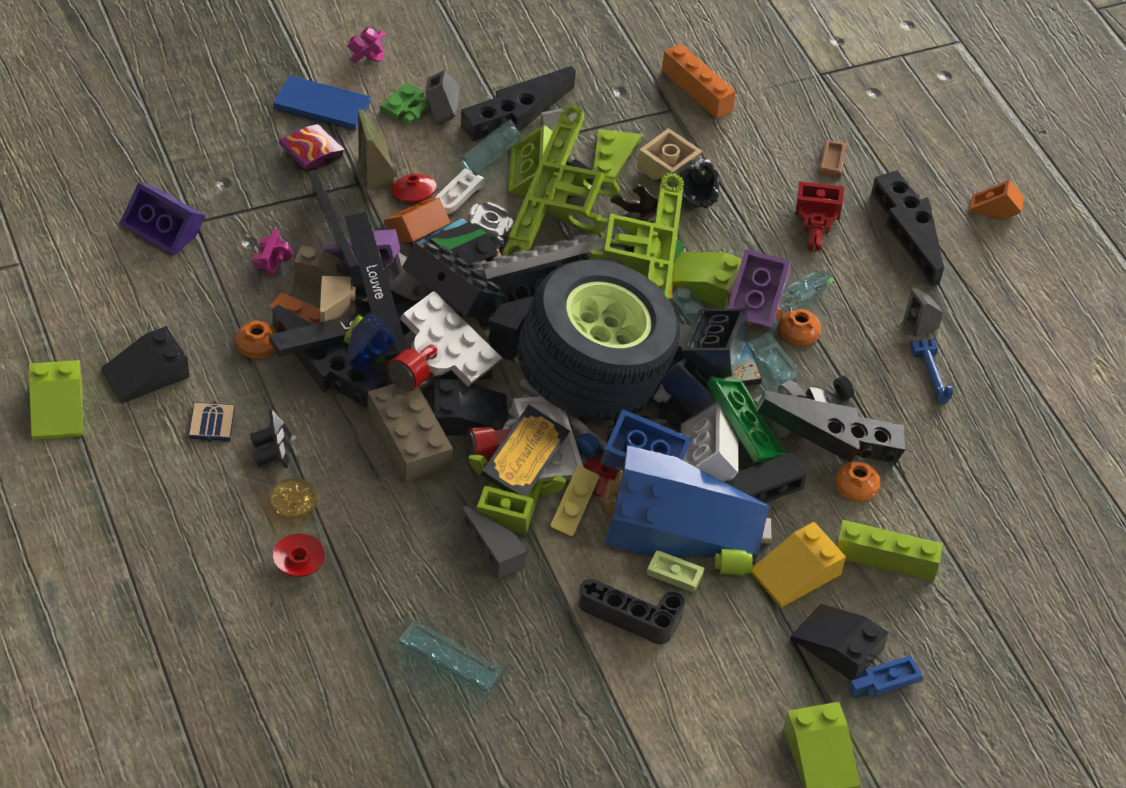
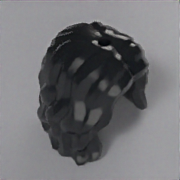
M695 159L681 166L677 176L680 175V178L682 177V181H684L682 201L685 202L686 206L708 208L717 203L720 191V176L713 163L708 159Z

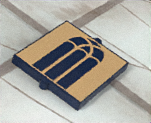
M215 401L212 403L194 402L189 439H204L208 442L212 440L230 441L235 405L217 404Z

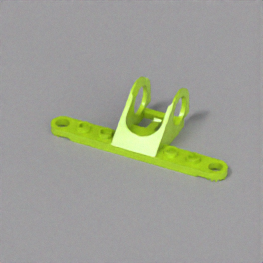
M568 105L567 108H563L564 110L561 111L562 114H560L559 121L555 125L509 235L508 243L504 248L503 254L507 257L516 249L530 251L545 213L579 230L593 233L594 226L583 224L575 220L571 215H581L595 223L597 217H602L600 214L590 212L597 194L612 197L620 192V187L616 180L604 177L602 172L565 165L584 121V113L577 105ZM572 113L578 114L577 118L575 117V120L572 119L569 121L567 119L568 116ZM585 179H594L592 186ZM604 183L611 190H601V184ZM568 195L587 197L583 207L565 203Z
M666 173L662 177L654 223L610 214L609 219L597 217L593 227V235L598 234L599 238H605L604 250L601 252L592 249L588 260H601L605 258L619 260L626 267L647 276L669 300L684 181H682V177L680 178V175L677 176L676 173ZM666 182H673L677 187L670 188ZM613 225L627 229L630 235L619 233L615 235V240H612ZM604 227H607L606 237L601 231ZM610 246L634 247V253L610 248Z

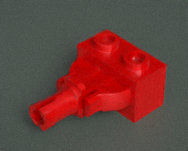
M799 181L795 215L800 217L804 231L807 232L808 224H810L807 244L809 251H813L814 243H816L815 252L821 251L824 226L825 234H828L830 226L836 220H840L844 186Z

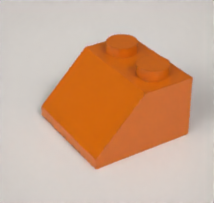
M440 197L418 202L383 220L390 230L396 229L397 236L403 243L412 242L413 245L415 242L425 238V235L433 234L443 229V226L451 223Z

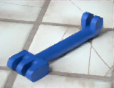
M925 339L919 340V346L916 340H911L910 347L913 356L923 357L940 404H946L952 398L953 389L952 386H946L944 389L932 355H937L938 351L935 339H928V345Z

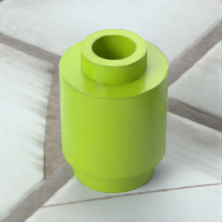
M721 549L720 554L716 553L715 569H719V574L744 576L745 574H751L752 553H746V550Z

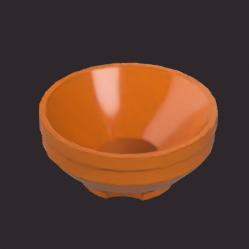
M790 310L780 318L778 332L783 340L792 345L807 346L817 341L820 336V322L808 310ZM803 316L808 321L800 323L795 320V317Z
M263 321L249 322L238 330L235 339L236 348L242 355L248 358L262 359L269 357L275 353L269 342V335L278 332L269 323ZM255 328H260L264 331L260 335L250 333Z
M848 462L839 468L835 477V486L838 492L845 498L856 502H863L877 495L880 487V477L878 472L866 463ZM857 469L863 470L867 476L857 477L853 474V471Z

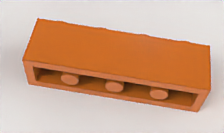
M681 43L664 51L662 71L717 119L733 111L736 91Z

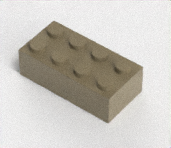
M392 384L368 392V412L406 482L452 467L453 448L419 387L407 392Z

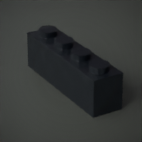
M791 452L738 471L733 479L724 482L763 503H767L804 489L807 473Z

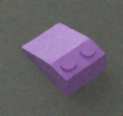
M745 249L728 309L747 308L749 323L772 328L790 273L791 261Z

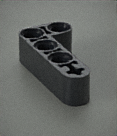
M587 579L580 584L578 607L580 610L653 643H668L682 620L685 598L679 592L669 591L665 593L658 605L655 606L594 579Z

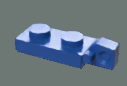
M909 655L865 669L858 679L850 682L848 690L853 698L864 696L866 693L869 697L877 696L922 682L923 675L912 656Z

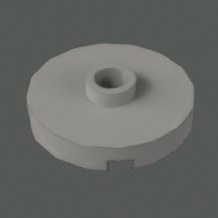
M483 203V205L479 206L475 204L470 208L467 221L487 232L490 238L494 236L504 238L511 232L513 220L512 217L511 219L508 217V212L504 208L492 203Z

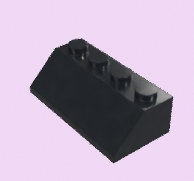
M561 260L484 280L490 281L501 288L500 292L507 296L503 304L534 297L542 280L550 272L562 266ZM477 318L481 327L488 326V320Z
M747 308L700 309L682 348V355L707 376H716L717 378L733 376L749 335Z

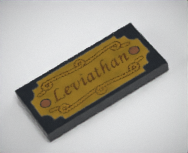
M528 404L482 470L480 476L504 491L527 497L567 438L570 430Z

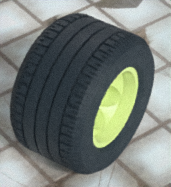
M575 261L556 268L539 284L519 332L517 356L522 372L531 386L544 399L557 408L575 416L588 419H618L622 409L633 414L637 413L654 398L661 385L660 381L664 378L678 349L680 340L679 320L665 294L641 273L624 265L609 261Z

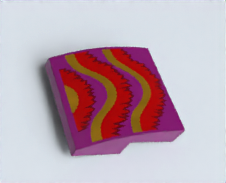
M319 125L299 129L285 136L279 142V145L304 169L322 167L325 159L342 157L344 151Z

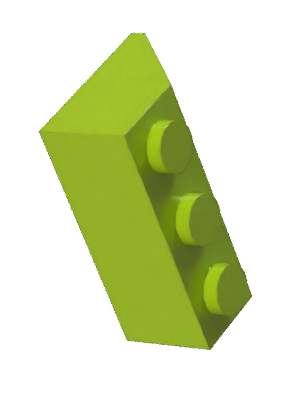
M541 126L511 145L508 188L510 194L527 195L552 135V131L547 126Z

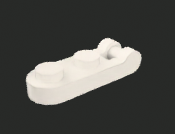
M465 168L436 198L440 197L446 213L451 214L477 190H481L486 179L480 175H473L472 171Z

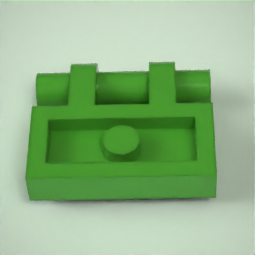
M406 82L380 105V112L396 121L403 116V122L408 125L412 121L415 122L419 119L420 114L423 111H428L431 107L427 97H424V91Z

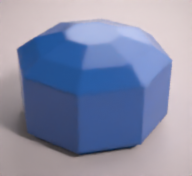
M590 433L582 434L576 441L579 452L587 458H593L600 452L601 444Z

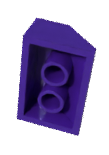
M138 182L119 224L172 255H176L197 236L206 215L153 185Z

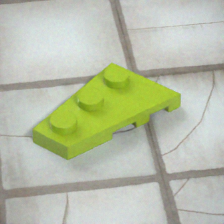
M599 129L593 171L602 172L604 177L617 180L628 158H631L635 147L640 144L642 134Z

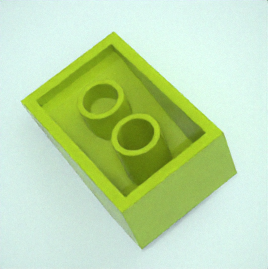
M681 252L673 264L672 288L725 309L728 305V293L733 292L742 259L725 252Z
M80 360L29 363L32 440L83 436V394Z
M840 702L788 711L783 729L804 788H860L848 724Z

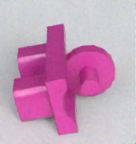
M368 26L361 32L359 36L361 39L356 35L351 37L346 45L353 52L350 59L356 63L366 56L368 60L373 62L381 61L384 57V47L380 46V40L386 36V33L383 30L376 33Z
M272 230L270 237H262L259 242V248L262 253L254 254L252 257L255 269H265L268 276H275L279 264L283 261H289L293 256V250L289 247L290 244L280 239L279 230Z

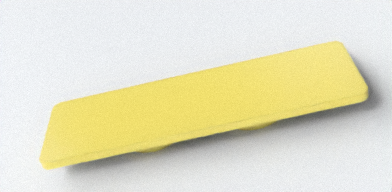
M581 466L576 467L550 526L573 537L599 479L598 474Z

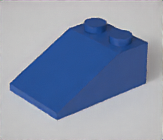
M622 409L600 463L623 473L621 469L627 445L683 460L692 438Z

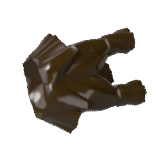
M638 183L632 189L634 193L638 194L640 201H628L619 194L611 197L610 201L629 212L623 215V217L654 223V221H648V219L656 214L658 196L651 194L643 185Z

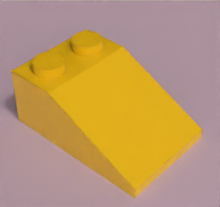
M813 522L794 532L752 567L751 574L782 608L840 576L846 556L822 529Z

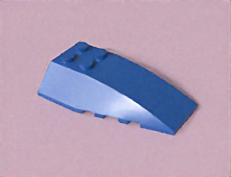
M627 445L621 469L623 471L613 516L609 520L604 545L652 557L656 550L679 557L715 556L716 553L720 554L721 549L746 550V553L758 556L769 510L768 505L677 457Z

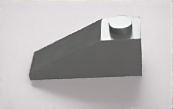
M468 506L463 507L462 524L498 578L525 567L528 550L523 541H519L513 532Z

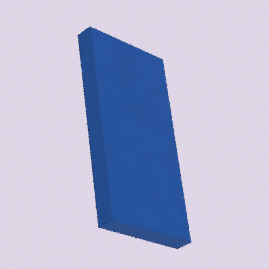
M289 75L273 102V108L356 130L358 127V110L363 109L366 113L371 103V96Z

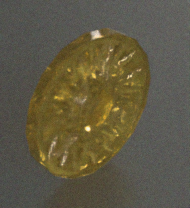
M297 478L285 479L277 483L270 494L271 507L277 514L285 518L295 519L306 516L313 511L318 500L317 492L313 485Z

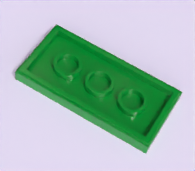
M711 378L706 382L754 463H763L774 459L776 456L786 455L764 416L757 413V405L741 379Z

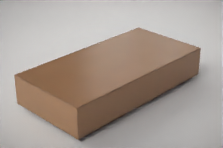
M825 140L819 175L841 178L847 143Z

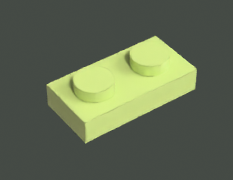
M656 550L647 568L646 575L695 593L703 576L704 568Z

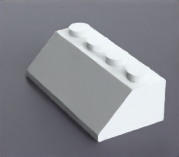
M716 401L699 412L695 417L693 416L681 424V434L692 438L683 461L724 482L730 481L738 473V435Z

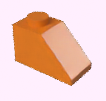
M1009 179L973 194L969 210L975 214L1003 220L1022 212L1024 196Z

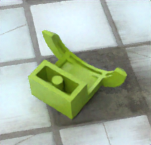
M481 455L469 456L470 465L480 475L488 461ZM554 475L546 480H538L527 497L504 491L490 482L489 486H484L477 505V512L511 532L526 535L539 496L560 492L564 488L566 480L559 475Z

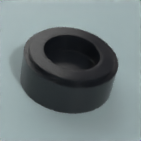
M842 375L834 379V389L842 400L846 401L854 396L853 386L846 376Z

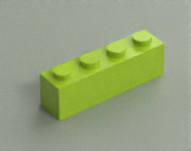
M843 520L836 546L846 556V561L934 581L940 564L943 543Z

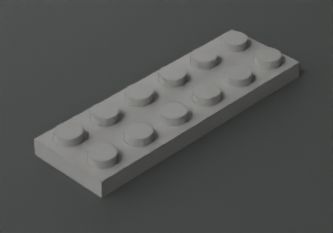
M587 234L574 237V240H560L554 242V245L551 246L541 245L534 247L532 251L514 252V256L507 257L504 255L495 257L490 262L472 263L473 268L469 269L482 273L484 275L483 279H489L591 252L592 249L604 248L605 238H599L598 234L589 236Z

